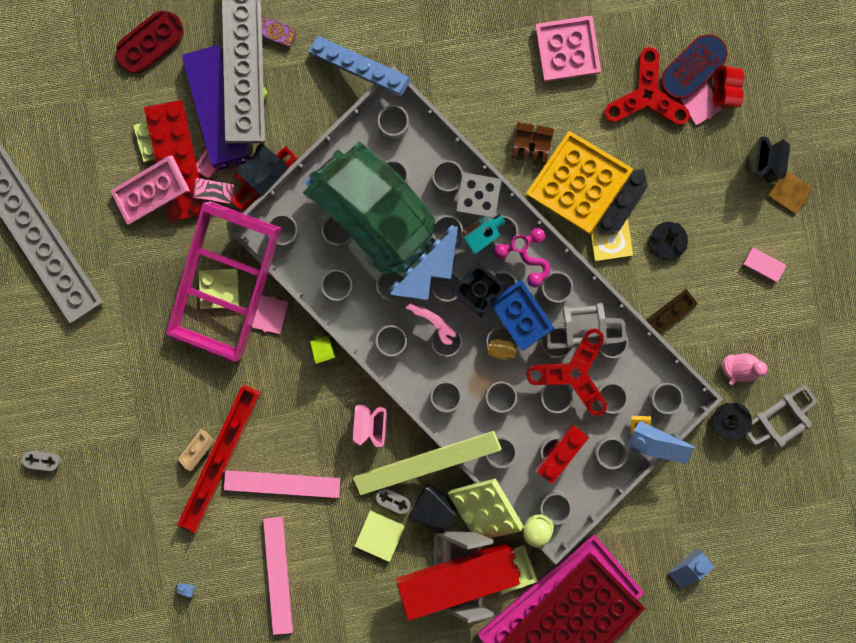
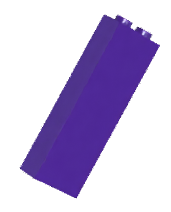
M219 45L182 54L211 165L218 170L228 168L230 164L236 163V165L246 163L251 158L247 143H225L224 62L222 49Z

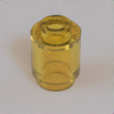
M500 339L490 340L489 356L509 362L511 358L515 359L517 347L514 346V342Z

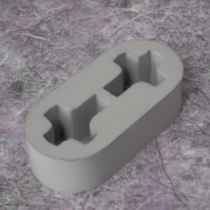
M29 451L23 455L22 463L29 469L53 471L61 465V458L55 453ZM33 455V458L39 459V462L37 461L31 464V461L28 460V457H31ZM52 457L55 464L50 467V463H46L44 460L51 459Z
M382 488L377 492L376 500L380 505L399 514H405L410 510L411 503L406 496L389 488ZM385 492H388V497L392 498L393 500L390 501L386 499L384 502L381 501L382 497L379 496L380 493L384 494ZM402 500H405L407 508L398 509L399 505L394 503V501L402 502Z

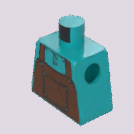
M500 213L491 220L484 216L461 231L460 235L474 254H476L500 236L497 229L506 224ZM488 227V231L483 233L484 229Z

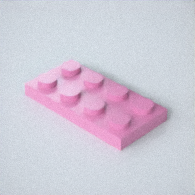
M168 156L110 191L126 224L130 225L190 190L173 156Z

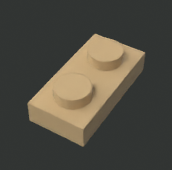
M201 429L178 460L185 469L192 471L211 447L214 440L206 431Z

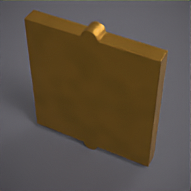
M787 171L784 179L774 182V187L768 194V197L793 214H797L801 206L807 202L806 199L813 188Z

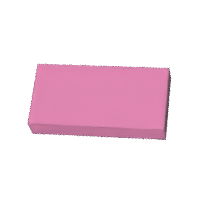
M753 247L742 264L774 282L779 281L787 266Z

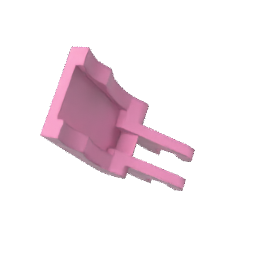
M414 302L408 304L406 309L413 311L415 315L430 320L434 324L444 344H452L453 341L447 338L446 335L455 337L457 336L456 332L443 318Z

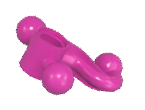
M540 228L533 229L530 235L526 237L524 235H516L511 238L510 244H498L494 248V255L498 259H505L509 252L514 251L520 254L521 259L527 265L541 266L543 268L540 274L533 272L528 275L527 283L533 288L539 287L542 281L550 274V265L545 259L531 258L526 251L530 243L539 244L544 241L545 233ZM517 238H521L524 241L522 249H517L514 245Z

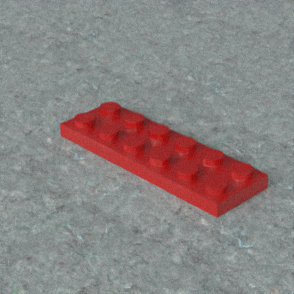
M183 100L144 107L156 163L168 156H173L190 190L166 204L169 221L199 216L205 200L193 198L194 182L196 178L200 179Z

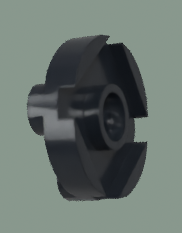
M669 221L660 223L655 226L649 236L650 250L654 255L664 260L678 258L687 250L688 236L685 229L679 223ZM666 236L673 239L671 246L667 243L664 244L663 240L666 239Z
M736 402L724 403L715 410L713 414V427L721 438L730 442H736L745 438L751 431L753 424L751 414L744 405ZM737 418V424L729 426L728 419Z

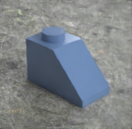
M696 549L668 574L680 588H684L701 580L715 567L700 550Z

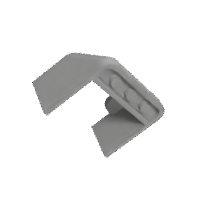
M476 532L436 533L434 536V566L472 554L473 552H478L481 550V546L493 544V539ZM483 597L443 609L467 623L494 616V612L482 607Z

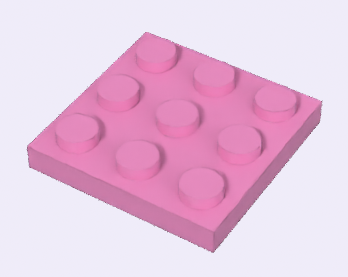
M592 16L535 25L544 82L601 73Z

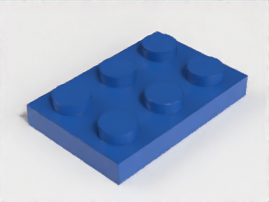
M523 280L518 281L505 290L492 305L521 351H524L555 330V327Z

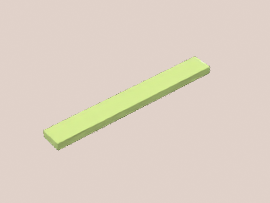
M491 431L355 475L353 479L360 495L498 452L501 450V446L495 432Z

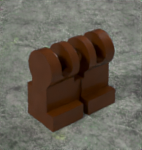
M517 122L512 158L517 159L518 151L521 149L523 150L522 160L526 161L527 155L530 153L529 144H533L534 150L531 152L532 162H536L537 154L541 153V164H546L554 128L537 125L535 132H533L534 125Z

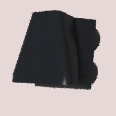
M760 137L747 155L746 169L757 176H763L767 183L770 181L778 182L779 179H784L788 168L789 142L782 139L771 145L769 138Z
M477 262L451 292L466 307L482 318L505 292L507 287L488 269Z
M427 483L413 506L408 520L422 524L434 532L440 533L449 528L456 515L457 508L449 495Z

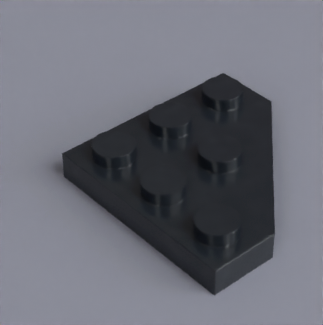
M644 168L634 170L597 224L600 236L618 233L648 188Z

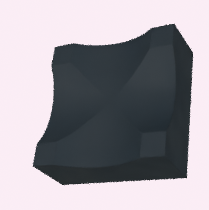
M259 143L253 156L235 171L263 196L285 172L288 166L263 143Z

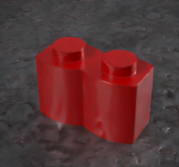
M722 66L715 69L714 106L728 109L740 108L744 99L742 87L745 79L743 69L730 66Z

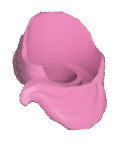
M748 353L728 355L722 362V369L728 377L730 385L735 384L736 381L751 382L758 377H763L767 373L766 364Z

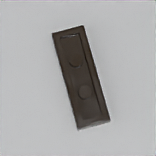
M684 289L648 317L646 321L660 334L698 303L689 291Z

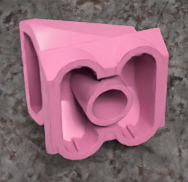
M357 405L354 415L353 444L361 446L370 437L374 446L382 447L385 442L387 428L386 409L378 407L371 414L366 405Z

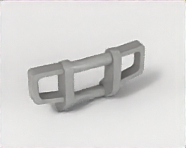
M596 303V306L575 308L565 306L563 307L564 322L553 324L555 329L565 327L566 343H551L549 333L546 335V345L549 349H570L573 346L579 345L582 338H573L571 319L573 315L597 313L598 329L604 336L602 345L624 342L626 340L625 321L622 318H605L603 303ZM606 323H620V337L607 338ZM588 337V341L595 344L599 341L600 337Z
M800 385L790 393L783 395V399L764 412L756 414L752 419L753 424L759 421L767 434L754 439L749 432L747 437L751 443L759 444L771 438L780 448H783L792 438L805 429L809 430L813 427V424L804 413L817 403V399L807 385ZM804 390L810 402L800 410L792 397ZM787 405L800 424L781 437L767 418Z

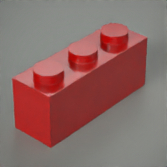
M570 424L534 470L553 484L589 437L575 425Z

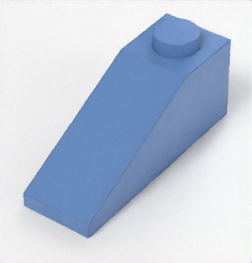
M639 421L634 429L627 447L644 455L687 464L695 447Z

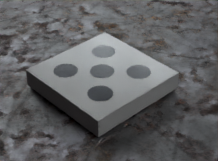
M463 172L456 212L483 217L487 216L489 218L495 217L502 179Z

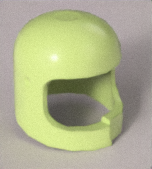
M542 514L529 517L523 527L525 541L533 547L545 546L550 541L554 525L552 520Z

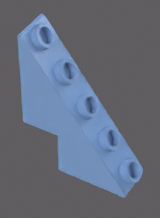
M450 226L444 233L446 237L442 241L438 239L431 246L433 250L428 255L424 253L417 260L419 264L414 269L410 267L403 274L405 278L400 283L396 281L390 287L391 296L428 301L431 277L451 280L458 226Z

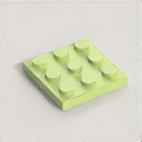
M496 479L452 489L448 493L470 532H476L485 537L493 538L521 532L524 527Z

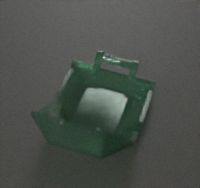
M358 142L346 154L336 150L323 166L309 175L314 183L303 192L306 198L312 200L344 228L373 261L379 272L405 273L431 248L436 220L429 208L393 168L361 142Z

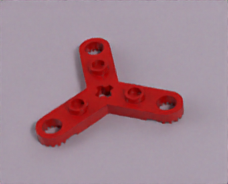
M647 47L640 53L638 89L606 106L604 116L607 121L618 122L645 107L677 126L683 125L689 120L690 112L685 106L658 90L659 53L655 48ZM652 53L654 61L647 62L644 59V54ZM645 91L652 93L650 100L643 97ZM613 107L618 109V117H611L609 109ZM676 111H683L685 118L677 120L675 118Z
M597 328L588 329L581 339L570 363L530 366L526 372L527 381L535 386L571 384L592 415H603L607 410L606 400L588 375V371L604 342L603 333ZM591 333H597L600 337L599 341L595 344L588 341V336ZM574 368H577V370L581 372V374L578 375V378H574L573 375H570V372H573ZM532 371H540L542 374L539 380L531 379L530 374ZM601 401L603 407L601 410L595 411L591 408L592 403Z

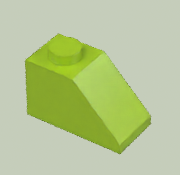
M325 333L314 336L315 340L310 343L316 364L337 358L331 336H325Z

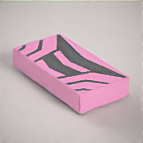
M196 178L193 198L232 204L231 199L234 185Z

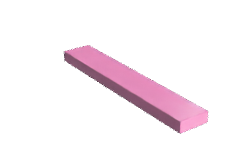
M226 470L224 490L339 498L341 478Z
M283 517L264 518L273 635L293 633Z

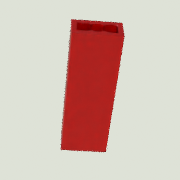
M503 543L395 578L407 620L410 621L520 585L519 578L521 573L518 566H515L514 559H516L514 549Z

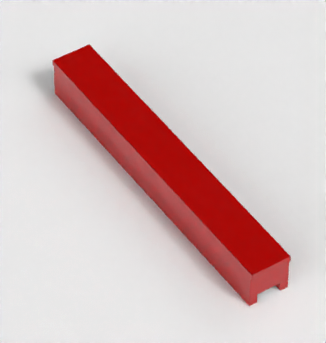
M247 385L241 386L177 526L191 530L192 533L199 530L262 392Z

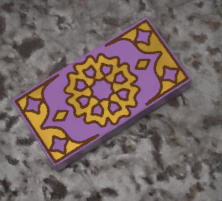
M261 15L262 38L291 48L297 29Z

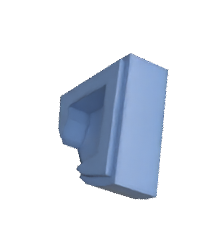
M179 583L177 584L176 592L183 596L192 597L196 592V587Z

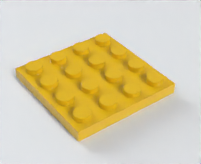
M568 131L526 192V195L583 231L591 234L634 172V169Z

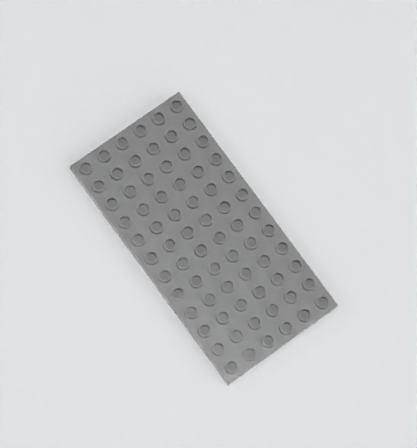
M395 66L391 68L395 71L400 72ZM411 82L402 96L373 85L277 179L263 196L261 195L243 212V214L282 228L269 273L440 447L491 431L495 432L501 446L500 451L458 465L475 483L496 479L523 526L526 520L533 515L542 514L552 520L554 528L551 539L545 546L539 548L555 564L585 537L662 460L661 458L644 455L627 447L631 438V416H651L652 427L682 440L723 400ZM318 169L394 256L395 260L381 272L304 183ZM463 172L502 179L496 215L500 213L506 224L497 229L500 236L476 254L469 248L460 232L483 216L456 212ZM232 223L227 230L262 265L270 236ZM450 226H458L451 280L431 277L428 301L391 296L390 287L396 281L400 283L405 278L403 274L410 267L414 269L419 264L417 260L424 253L428 255L433 250L431 246L438 239L442 241L446 237L444 233ZM485 228L483 233L487 232L489 228ZM540 228L545 233L544 241L539 244L530 243L526 251L531 258L545 259L549 263L551 270L549 276L542 281V284L539 287L533 288L528 285L527 277L533 272L540 274L543 271L541 266L527 265L523 262L518 252L511 251L505 259H498L493 251L498 244H510L511 238L516 235H524L526 237L530 235L533 229ZM517 238L514 242L515 247L522 249L524 241L521 238ZM477 262L504 283L507 289L518 281L523 280L552 324L564 322L563 307L569 306V308L596 306V303H603L605 318H622L625 321L626 340L624 342L602 345L588 371V375L606 400L607 410L603 415H592L571 384L535 386L527 381L526 372L530 366L570 363L578 346H573L570 349H549L546 345V336H544L524 351H521L492 306L481 318L466 307L451 292ZM414 302L443 318L456 332L457 336L455 337L446 335L447 338L453 341L452 344H444L434 324L430 320L415 315L413 311L406 309L408 304ZM597 313L571 316L573 338H582L590 328L598 329ZM606 323L607 338L620 337V323ZM565 327L550 332L551 343H566ZM591 333L588 337L599 335L597 333ZM577 368L570 372V375H573L574 378H578V375L581 374ZM534 370L530 374L533 380H539L542 376L538 370ZM595 401L591 405V408L595 411H599L603 407L601 401ZM573 424L585 433L589 439L555 482L551 484L534 469L568 426Z

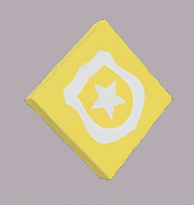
M628 218L618 233L600 236L598 226H596L590 234L594 261L633 256Z

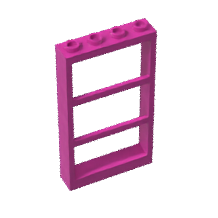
M211 201L203 203L166 334L172 336V339L175 341L189 343L193 348L205 349L211 355L223 356L229 362H235L243 358L282 228ZM211 215L270 236L260 270L202 248ZM200 254L258 276L249 309L191 288ZM189 294L246 315L237 348L180 326Z

